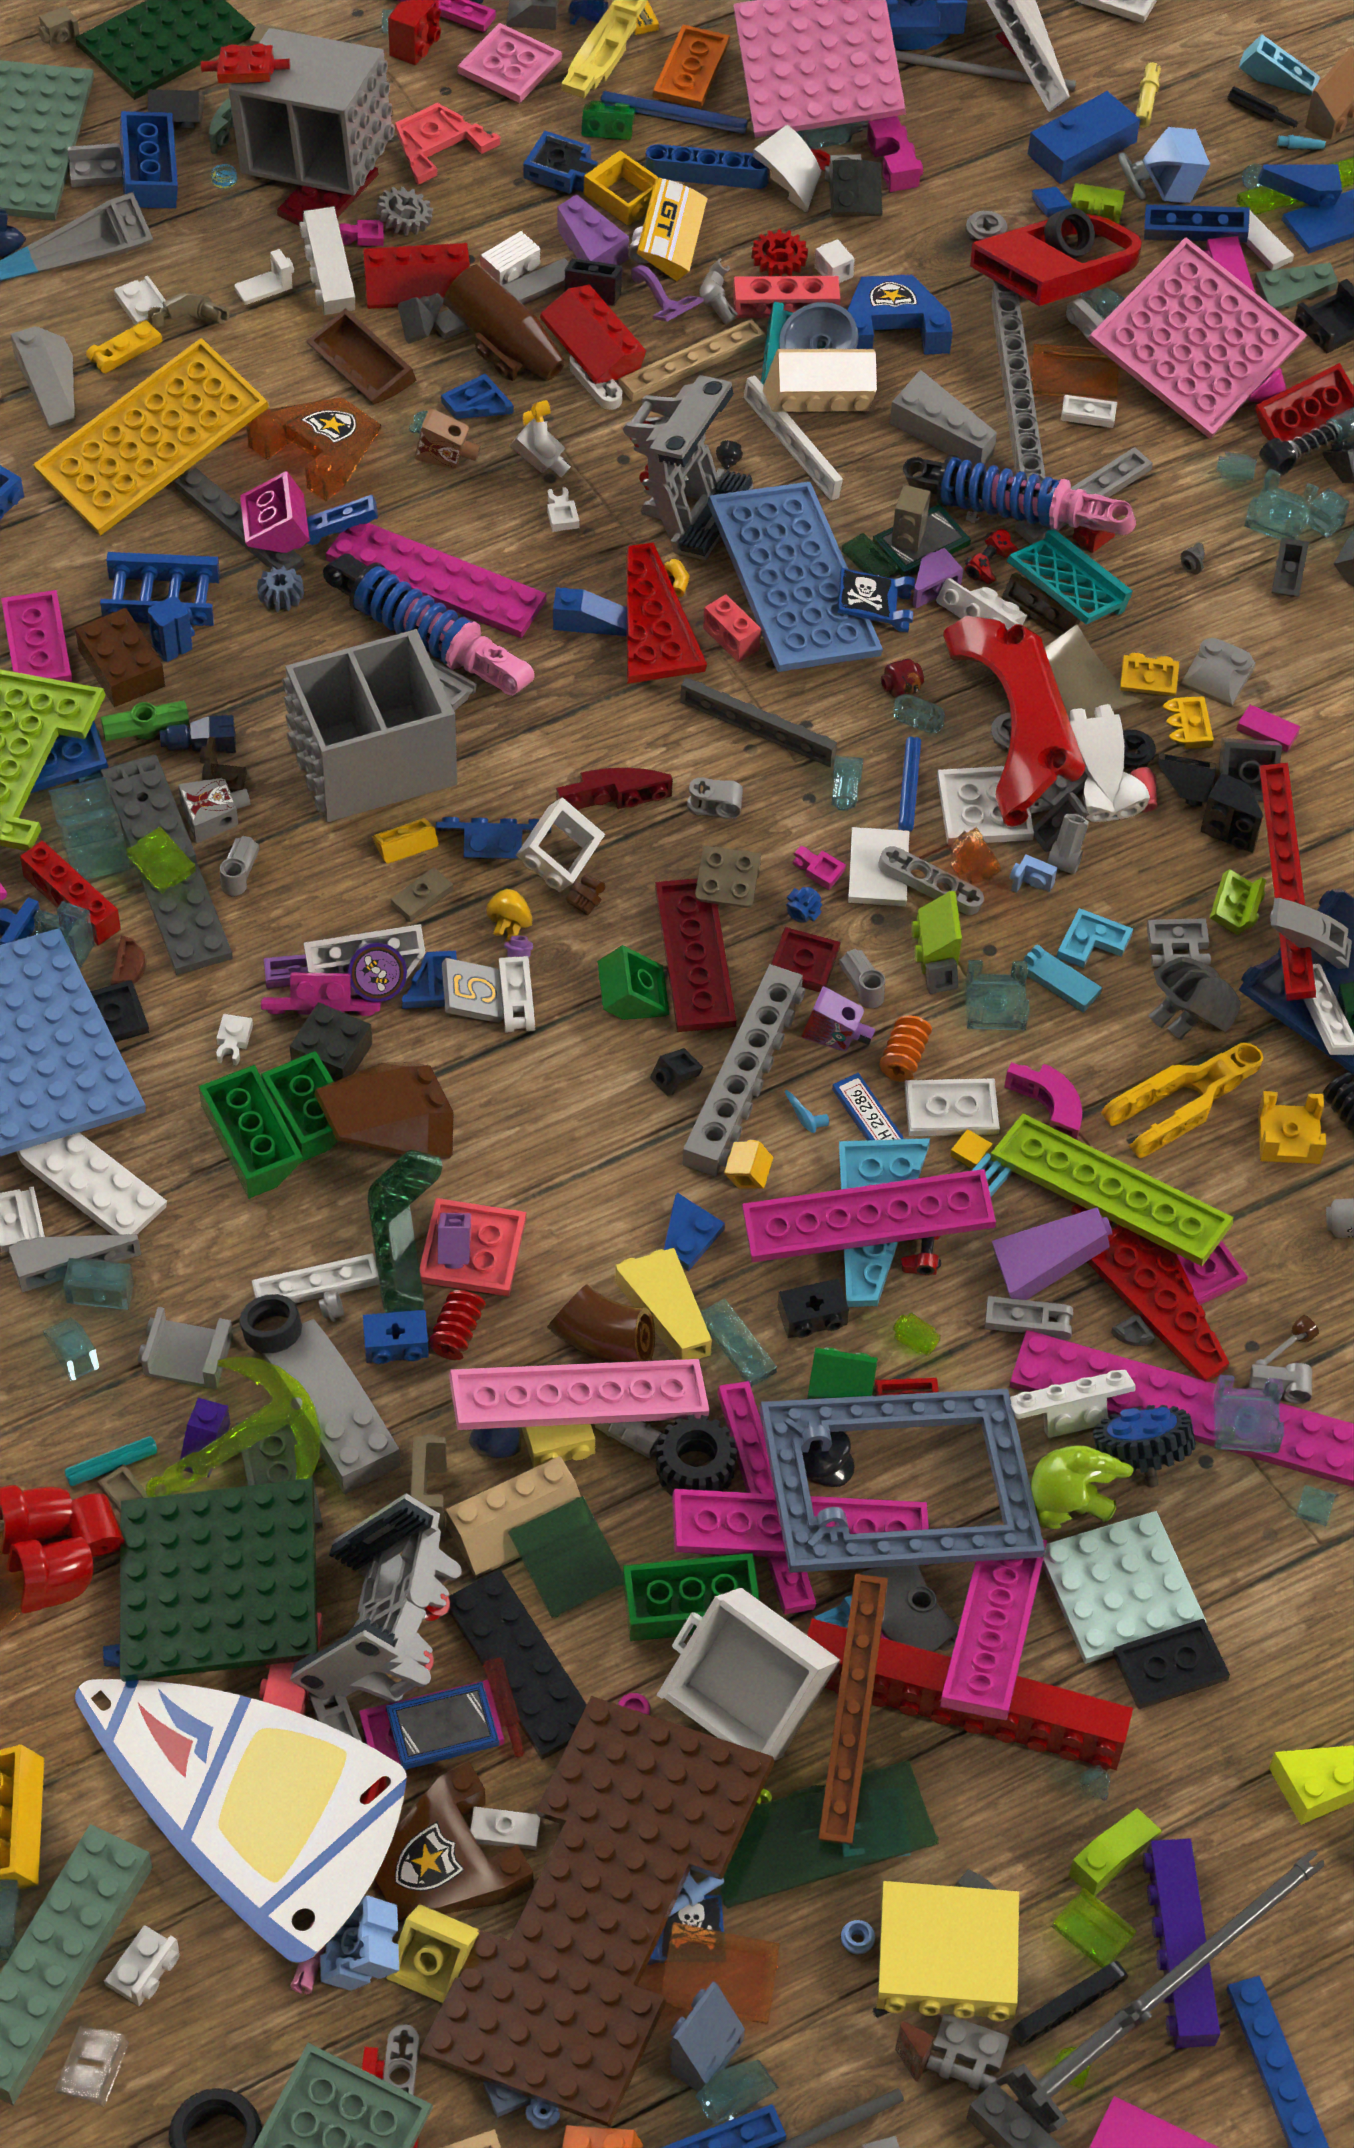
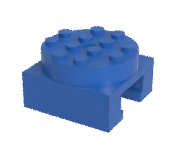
M886 0L896 50H927L943 42L951 34H964L967 0Z

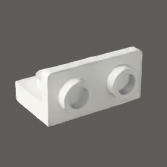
M144 1925L104 1980L105 1986L140 2006L145 1998L150 1999L155 1994L160 1983L159 1978L164 1971H170L176 1964L180 1955L177 1939L172 1936L167 1939Z

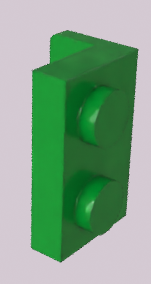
M590 101L589 104H585L582 114V136L631 140L635 108H630V105L625 103H616L615 106H604L605 103L601 101Z

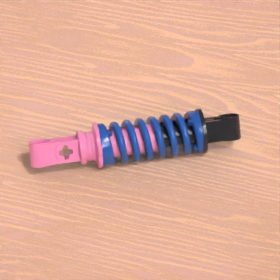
M949 455L944 463L912 457L903 465V472L909 486L928 490L931 494L937 495L938 504L941 506H958L961 509L972 508L975 512H983L985 510L989 515L999 513L1003 518H1010L1012 516L1016 521L1026 519L1030 524L1040 522L1044 527L1057 531L1063 523H1066L1074 528L1083 526L1092 530L1127 535L1136 526L1135 517L1128 502L1106 498L1098 494H1087L1082 489L1071 490L1070 481L1067 479L1055 480L1051 477H1046L1041 484L1038 474H1032L1027 481L1026 473L1023 471H1018L1013 478L1011 469L1005 468L1000 474L999 468L992 465L986 472L985 464L981 462L977 463L972 471L970 460L961 462V459L955 455ZM917 472H922L918 476H913ZM1120 516H1127L1123 520H1116Z
M345 553L323 568L325 581L330 586L350 596L349 604L352 609L360 611L367 616H372L378 623H384V626L388 629L395 630L396 634L417 629L427 652H430L433 657L440 659L448 668L454 670L464 666L466 671L475 673L484 681L501 689L507 695H515L534 680V671L527 662L510 654L503 647L497 646L488 637L481 636L480 624L475 621L472 622L465 617L458 619L456 611H446V606L443 603H435L434 598L429 595L423 596L422 591L418 588L411 589V585L407 581L400 582L399 577L391 574L382 564L375 562L367 566L352 555Z

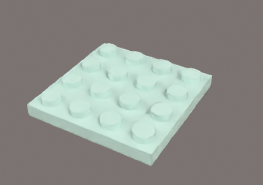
M1157 1511L1046 1544L1042 1566L1085 1664L1113 1656V1649L1116 1646L1203 1618L1206 1622Z

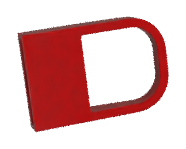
M1086 214L1093 224L1095 235L1102 236L1125 250L1089 262L1080 263L1046 244L1044 230L1047 219L972 242L970 267L1034 304L1042 306L1092 290L1131 271L1140 260L1142 242L1137 234L1118 223L1101 216ZM1066 219L1063 220L1061 226L1062 238L1077 234L1074 225Z

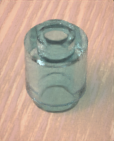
M1225 451L1224 456L1218 457L1216 472H1221L1220 478L1241 482H1246V480L1253 481L1257 459H1251L1250 455Z

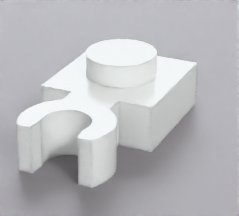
M566 487L562 488V496H555L552 489H549L547 512L552 532L579 528V518L575 502L568 501V489Z
M223 1014L217 1035V1045H220L216 1052L218 1063H222L225 1055L231 1054L233 1055V1065H238L240 1061L239 1048L247 1049L253 1027L252 1018Z

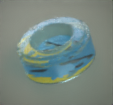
M229 164L215 166L211 171L213 185L221 189L233 187L237 183L236 169Z

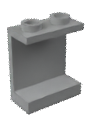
M158 1307L155 1318L150 1317L146 1334L149 1337L146 1345L142 1344L139 1350L138 1362L142 1363L144 1376L217 1390L233 1338L231 1320L219 1318L215 1330L166 1320L164 1308Z

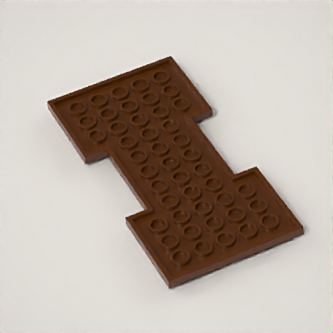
M591 1696L536 1809L539 1817L564 1825L510 1940L480 1929L478 1930L479 1935L458 1978L454 1979L420 2050L422 2057L610 2127L667 2002L665 1996L638 1987L639 1981L690 1870L722 1880L775 1763L773 1756Z

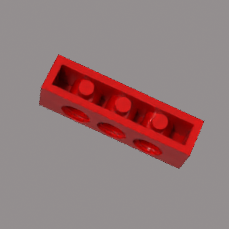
M43 840L20 855L23 877L98 946L121 930L118 909Z

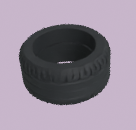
M225 2088L202 2090L200 2093L197 2092L190 2096L189 2099H186L175 2112L170 2123L169 2145L170 2148H187V2136L199 2120L213 2114H226L238 2119L246 2129V2139L241 2148H253L262 2131L261 2120L252 2103L241 2094Z

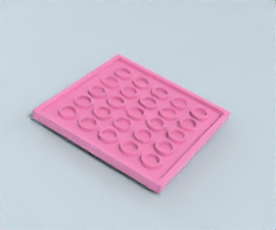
M754 0L733 4L755 138L774 135L787 124L797 132L906 115L886 0Z
M1185 237L1090 334L1088 341L1206 437L1211 439L1248 400L1250 395L1305 340L1307 334Z

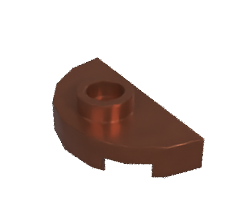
M121 935L111 985L132 980L133 984H135L142 977L146 969L145 952L132 938Z

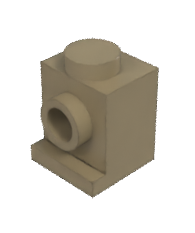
M66 6L39 16V35L42 41L47 42L50 47L70 39L75 40V37L79 36L78 20Z

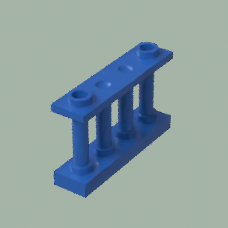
M122 552L107 553L109 578L114 579L112 599H101L100 601L102 617L127 608L135 622L149 623L148 608L158 603L163 604L162 601H151L153 580L170 581L168 598L177 596L178 599L181 582H198L195 603H186L193 614V618L189 619L190 624L214 626L213 606L206 603L209 583H219L220 580L218 557ZM126 579L142 580L140 600H123Z

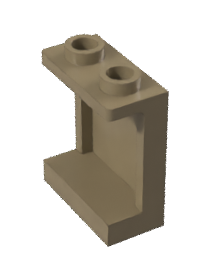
M426 1434L422 1437H413L411 1497L440 1514L438 1528L441 1531L440 1536H444L443 1495H427L428 1473L447 1472L446 1438Z

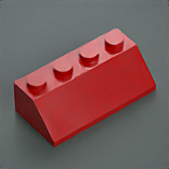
M468 243L363 249L367 309L398 307L399 303L415 297L420 299L423 296L428 297L436 293L444 299L453 281L465 269L470 267Z
M591 285L569 288L540 314L539 318L595 384L608 382L611 379L618 380L641 368L646 349Z

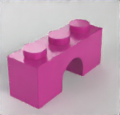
M898 116L868 121L867 142L874 157L884 156L882 176L889 191L894 192L919 187L920 176L923 175V165L920 160H917L914 145L909 143L906 127L901 125Z

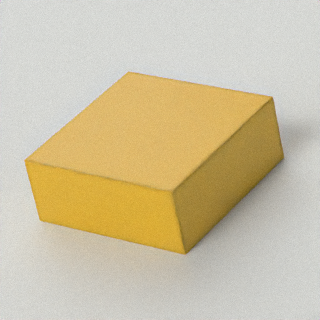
M967 1129L951 1149L950 1156L973 1169L987 1153L991 1152L993 1144Z

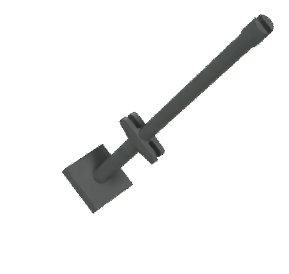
M1310 1850L1293 1865L1290 1871L1141 1997L1117 2010L1111 2020L1040 2080L1037 2081L1023 2063L1002 2074L995 2082L999 2086L1007 2083L1018 2097L1015 2102L1026 2113L1029 2112L1048 2134L1060 2129L1068 2120L1051 2098L1134 2027L1147 2021L1152 2016L1150 2011L1302 1882L1309 1880L1325 1866L1324 1861L1321 1860L1312 1866L1309 1861L1317 1856L1318 1853Z

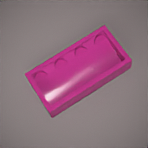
M1115 2096L1090 2145V2148H1219Z

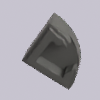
M1138 1314L1112 1327L1111 1333L1118 1340L1128 1345L1145 1346L1155 1341V1336Z

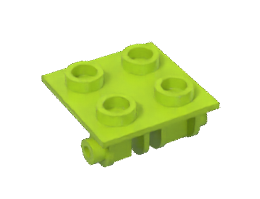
M1075 183L1071 205L1072 208L1082 210L1085 214L1101 216L1119 224L1125 191Z

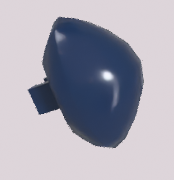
M0 209V257L8 256L15 252L26 241L25 236L18 229L7 225L8 214L6 209Z
M518 1427L473 1429L469 1437V1444L475 1452L490 1458H506L520 1452L521 1435Z

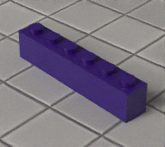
M1191 1838L1153 1840L1150 1842L1147 1853H1143L1144 1873H1150L1151 1885L1147 1886L1148 1903L1150 1906L1154 1905L1156 1917H1152L1153 1937L1159 1938L1160 1950L1156 1952L1157 1967L1159 1971H1164V1976L1206 1942ZM1209 1961L1163 2000V2003H1168L1170 2015L1166 2016V2031L1168 2037H1173L1174 2048L1216 2046L1219 2039L1220 2028Z

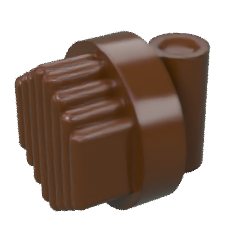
M586 874L582 877L581 883L577 881L573 883L566 900L573 907L589 915L593 908L597 907L601 902V898L598 895L605 890V883Z

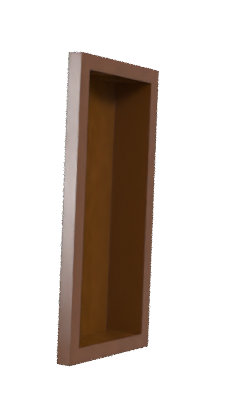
M346 308L306 340L307 344L372 404L380 403L395 396L416 381L413 369Z

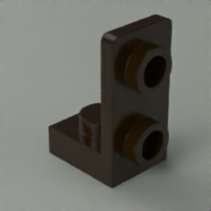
M208 737L207 746H202L200 753V763L204 764L202 781L223 778L226 780L230 793L244 789L247 775L246 767L218 764L215 737Z

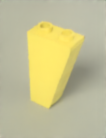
M674 1248L656 1250L650 1255L637 1259L628 1258L616 1265L615 1281L617 1286L634 1307H644L651 1312L656 1334L678 1360L700 1359L711 1355L712 1339Z

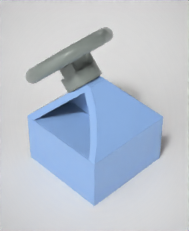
M1168 127L1144 159L1132 164L1125 153L1122 152L1118 156L1123 172L1135 195L1140 200L1146 196L1141 182L1151 178L1163 201L1190 203L1210 167L1196 129Z

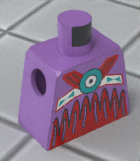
M823 986L801 1038L841 1051H847L852 1039L869 1045L876 1029L860 1023L864 1012L862 1006Z

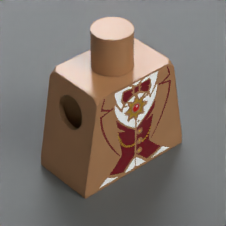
M429 408L421 427L415 459L454 469L457 468L462 456L476 461L481 446L467 441L468 425L433 408Z

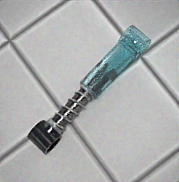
M1354 407L1327 419L1326 425H1321L1319 429L1314 428L1310 433H1303L1302 437H1295L1293 441L1282 442L1279 438L1268 441L1260 450L1259 457L1277 476L1286 474L1294 467L1297 458L1300 459L1302 454H1310V450H1318L1321 445L1327 446L1329 441L1336 443L1353 437Z

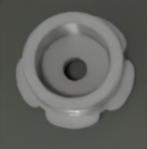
M325 1292L323 1295L324 1299L319 1300L320 1309L324 1318L329 1317L332 1322H335L337 1317L344 1316L343 1304L338 1292L331 1294Z

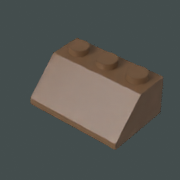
M1351 47L1312 92L1305 128L1330 140L1338 132L1341 133L1350 118H1354V49Z

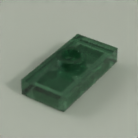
M864 533L842 545V552L864 573L889 578L898 572V565Z

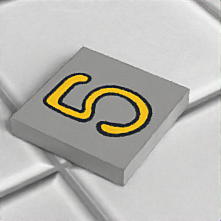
M445 958L442 962L445 1012L500 1023L504 1016L499 969Z

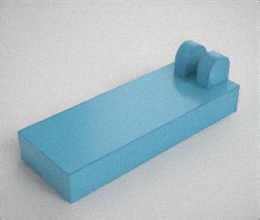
M1035 945L1020 964V972L1083 1013L1101 994V986L1045 951L1040 945Z

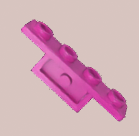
M291 973L290 998L263 997L261 1001V1009L268 1010L270 1014H283L286 1010H297L298 1014L310 1015L318 1002L343 1013L345 1011H357V1014L361 1016L374 1015L375 1012H379L381 1009V1002L351 999V974Z

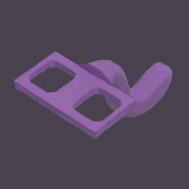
M639 265L631 271L634 282L640 284L645 281L656 301L663 309L652 316L653 320L667 322L704 301L703 297L687 296L678 302L671 300L667 297L661 283L649 268Z

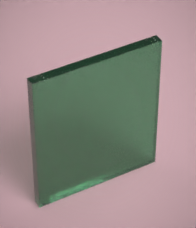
M583 1496L577 1497L575 1500L517 1528H512L508 1532L551 1618L558 1617L560 1614L596 1596L623 1585V1572Z

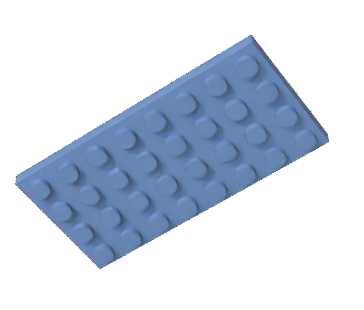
M811 482L709 496L708 506L757 624L761 628L762 636L777 672L881 656L883 648L871 620L838 613L841 568L848 569Z

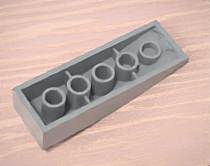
M314 1318L302 1324L300 1337L296 1343L286 1350L277 1353H261L295 1411H299L302 1424L343 1494L353 1491L401 1467L399 1447L359 1381Z

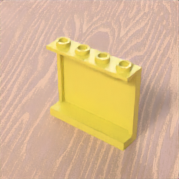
M883 1881L880 1903L881 1935L876 2009H885L891 2013L914 2011L927 2016L952 2014L964 2019L973 2016L989 2017V2019L994 2021L1014 2019L1018 2004L1019 1891Z

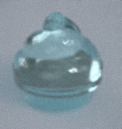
M1251 164L1244 169L1242 181L1247 188L1258 190L1263 187L1257 181L1263 167L1262 165Z
M1096 1765L1077 1777L1080 1782L1079 1789L1084 1795H1092L1093 1798L1102 1799L1103 1801L1108 1799L1111 1776L1107 1770L1102 1769L1101 1765Z

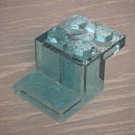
M106 777L48 790L61 844L72 868L86 880L131 869L119 816L113 807Z

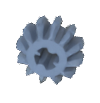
M284 565L281 569H275L272 566L270 572L263 571L261 578L257 582L260 603H264L267 609L275 607L277 613L281 608H285L289 612L291 606H298L300 599H303V580L301 575H297L294 568L287 571Z

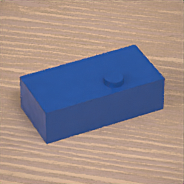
M1106 91L1030 132L1027 155L1061 184L1136 143L1140 119L1110 92Z
M121 111L120 149L123 194L126 195L133 192L139 207L176 208L178 180L172 113Z

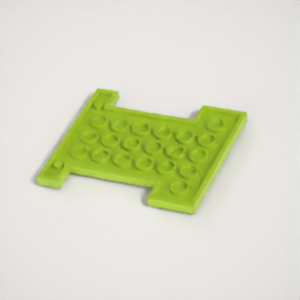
M0 669V846L28 851L34 846L42 828L39 822L20 819L19 816L58 735L80 739L86 738L106 696L103 688Z

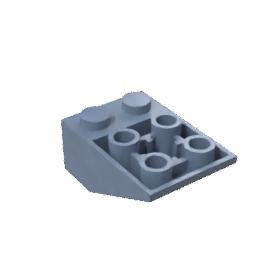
M712 1982L707 1990L703 1988L699 1990L691 2003L693 2008L687 2018L680 2017L671 2031V2035L674 2037L670 2044V2047H672V2052L669 2056V2059H671L670 2073L704 2096L743 2043L745 2028L715 1982Z

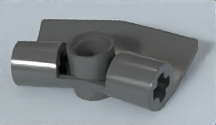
M918 1565L875 1567L860 1573L862 1575L888 1578L881 1632L889 1640L935 1652L938 1648L941 1651H945L956 1642L959 1626L936 1603V1595L933 1590L927 1587ZM914 1604L922 1605L924 1608H918Z

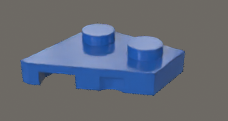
M486 373L441 395V403L455 419L514 413V405Z
M456 950L426 952L421 962V968L416 971L412 978V985L409 991L402 997V1009L445 1006L442 962L445 958L457 960Z
M677 1193L674 1198L664 1250L674 1248L682 1268L689 1271L725 1230V1223Z

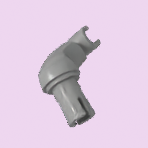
M718 259L709 268V272L700 287L699 294L700 297H703L705 306L712 307L726 325L736 318L738 313L724 297L725 290L722 288L723 276L730 270V267L727 265L723 268L720 263L721 259Z

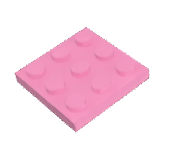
M499 23L458 65V74L521 103L562 60V52Z

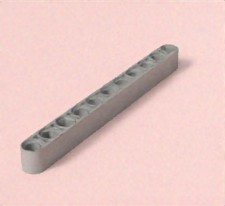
M994 281L991 305L1015 474L1018 471L1025 472L1027 481L1032 474H1038L1042 484L1046 477L1019 294Z

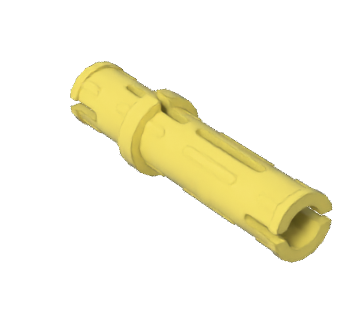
M1153 62L1145 66L1144 78L1140 81L1139 86L1141 93L1136 116L1140 119V128H1146L1150 125L1155 94L1159 91L1160 86L1158 79L1161 67Z

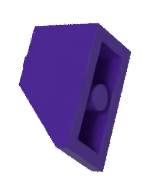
M202 1398L197 1399L187 1423L178 1466L179 1470L210 1477L231 1424L227 1405Z

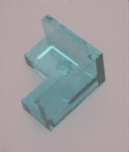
M64 901L61 902L57 909L58 916L38 909L33 918L36 930L34 935L60 928L79 969H81L95 945L89 910Z

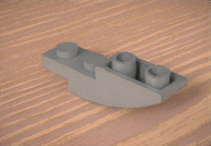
M1274 898V906L1270 914L1271 926L1299 948L1311 947L1336 968H1349L1352 941L1347 937V927L1310 907L1286 899Z

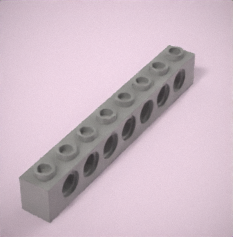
M769 964L684 1146V1166L713 1176H717L721 1166H727V1158L731 1153L729 1148L732 1143L738 1142L741 1135L742 1126L740 1124L743 1119L748 1120L753 1107L751 1100L753 1096L758 1097L764 1082L761 1078L764 1072H770L774 1062L772 1054L775 1049L780 1050L785 1036L783 1030L785 1026L790 1028L795 1016L794 1006L795 1004L800 1005L804 998L805 988L802 987L803 975Z

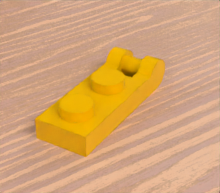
M144 320L99 346L92 345L86 351V357L91 362H96L97 368L102 373H108L162 342V334L147 320Z

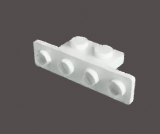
M951 578L945 580L936 599L938 604L961 619L965 616L999 620L1005 624L1007 630L1016 624L1023 625L1027 617L1026 614L1019 610L1016 604L1004 601L997 596V592L993 589L982 587L969 591Z
M1113 1370L1090 1378L1084 1377L1061 1385H1051L1048 1388L1019 1393L1010 1397V1405L1017 1419L1043 1413L1044 1431L1048 1438L1093 1428L1097 1424H1101V1420L1104 1418L1108 1419L1107 1398L1134 1392L1136 1388L1134 1381L1126 1370Z

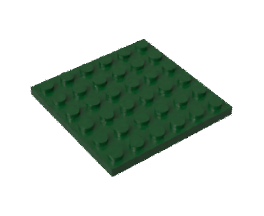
M312 1478L121 1501V1533L125 1541L124 1544H121L120 1677L123 1682L296 1662L311 1653H318L315 1503Z

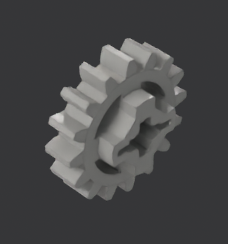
M392 187L390 192L385 190L383 195L379 197L376 214L380 215V222H387L386 228H395V233L402 230L405 235H408L409 231L418 235L419 230L425 232L426 227L430 226L433 208L429 207L430 201H423L424 195H416L414 189L407 192L405 187H401L400 191Z

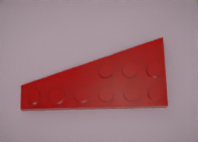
M654 542L628 546L626 552L627 684L706 672V660Z
M1120 1225L1112 1230V1234L1108 1235L1110 1247L1087 1261V1263L1141 1317L1144 1323L1198 1379L1205 1382L1212 1381L1228 1369L1229 1361L1215 1332L1211 1331L1206 1321L1203 1307L1198 1304L1194 1296V1289L1177 1254Z

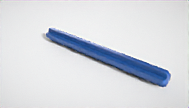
M603 91L600 99L601 102L605 103L604 106H615L616 103L629 104L630 108H635L636 113L741 134L746 132L748 125L746 118L610 91Z

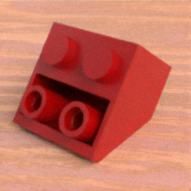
M408 0L397 5L388 16L389 56L416 66L421 58L427 55L429 48L441 36L439 0Z

